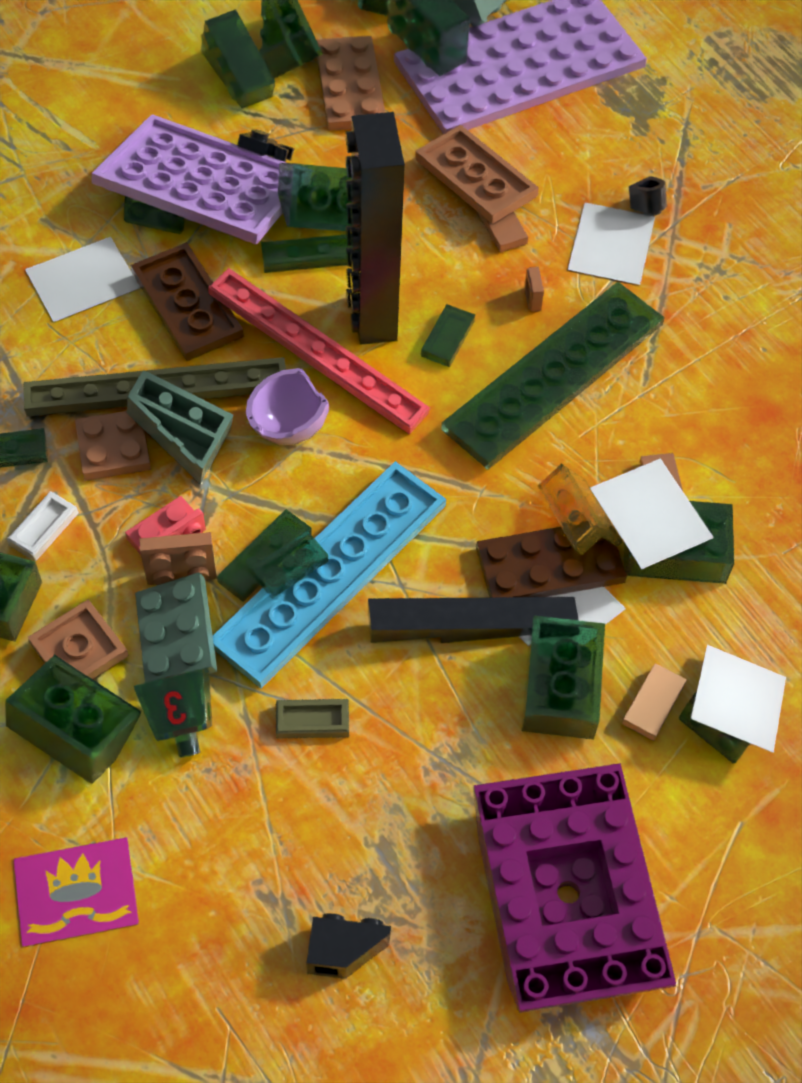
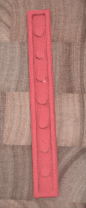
M230 268L208 287L209 295L409 435L429 414V406Z

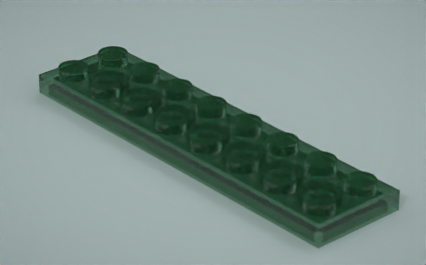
M616 282L444 420L441 430L489 470L663 325L665 317L620 282Z

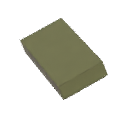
M349 699L276 700V739L349 737Z

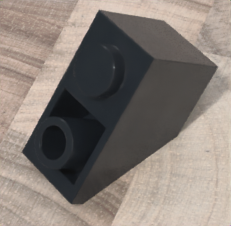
M332 913L323 914L322 918L313 917L306 962L307 974L348 978L390 945L391 926L384 925L383 921L374 918L361 919V922L346 921L344 916Z

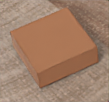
M530 267L526 270L524 290L530 312L541 311L544 288L539 267Z

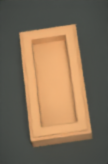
M655 663L625 715L622 725L654 741L684 688L687 679Z

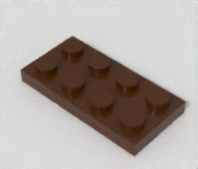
M187 242L131 265L132 274L186 361L244 337L243 328L231 309L208 294V287L213 282Z
M609 519L477 541L476 544L477 554L490 598L548 597L625 583L627 578Z

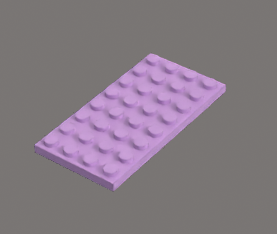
M550 0L394 53V63L443 134L459 125L469 130L644 68L647 61L642 51L601 0Z

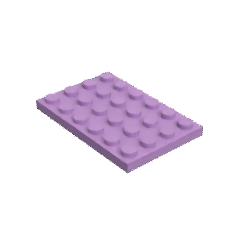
M151 114L92 172V184L211 227L217 231L230 234L244 241L257 244L310 182L311 171L267 155L258 154L231 142Z

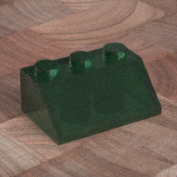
M280 163L278 198L287 227L346 231V226H351V224L347 223L346 204L351 203V201L347 200L346 180H351V177H347L346 168Z
M56 655L52 656L5 700L6 727L91 784L117 759L141 716L139 709Z

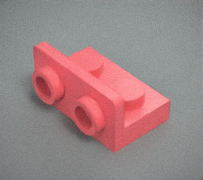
M179 496L125 532L126 538L141 555L139 538L202 533L206 530L204 513L199 508L194 511L184 498Z

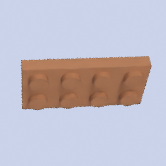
M372 35L316 40V53L328 131L351 129V116L385 113Z
M462 125L455 127L415 151L416 161L492 224L538 197V186Z

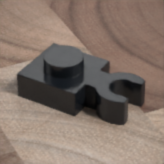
M252 129L249 133L239 135L237 144L239 147L261 155H269L284 162L286 159H292L294 148L278 144V141L269 139V134L264 131Z

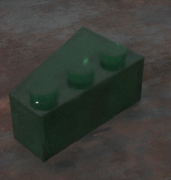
M261 0L263 29H260L262 49L259 50V56L272 80L323 54L299 0Z
M235 9L206 20L204 22L203 34H201V52L227 87L232 99L236 100L241 108H245L272 97L275 80L237 10Z

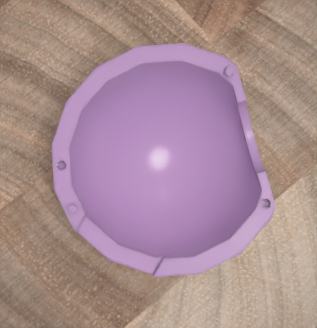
M300 368L282 370L266 377L254 388L247 400L246 416L250 426L262 438L277 445H295L310 439L322 428L329 412L327 399L322 393L317 392L307 374Z

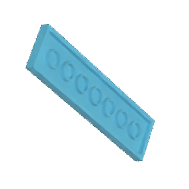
M395 461L213 635L214 650L261 689L446 506V498Z

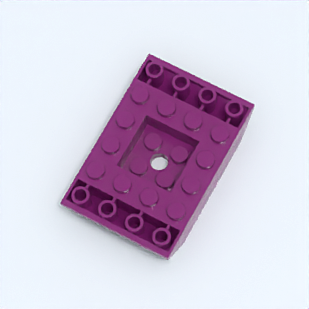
M621 763L474 785L478 840L507 983L519 1013L676 987L677 983ZM563 886H570L578 893V900L573 903H565L558 897L557 890Z

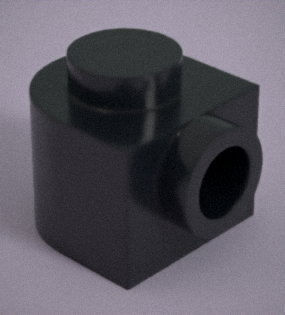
M649 176L629 186L631 209L642 212L646 216H656L667 207L666 183L664 180Z

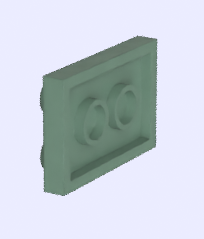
M200 572L135 592L146 688L151 692L156 691L153 680L158 679L160 689L164 688L162 678L187 672L188 680H192V670H196L197 678L217 672L205 578Z

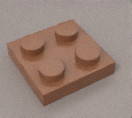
M127 411L75 419L85 481L151 470L145 430L127 414Z
M211 532L139 538L140 553L147 585L164 584L198 572L205 578V582L210 579H217Z
M89 599L28 637L30 645L67 695L129 656L126 647Z

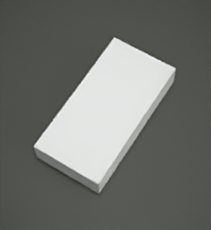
M50 491L7 538L8 545L36 562L79 514L78 508Z

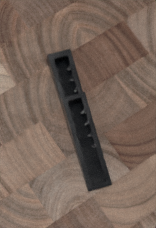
M575 597L368 598L371 643L440 637L441 643L576 632L580 630Z

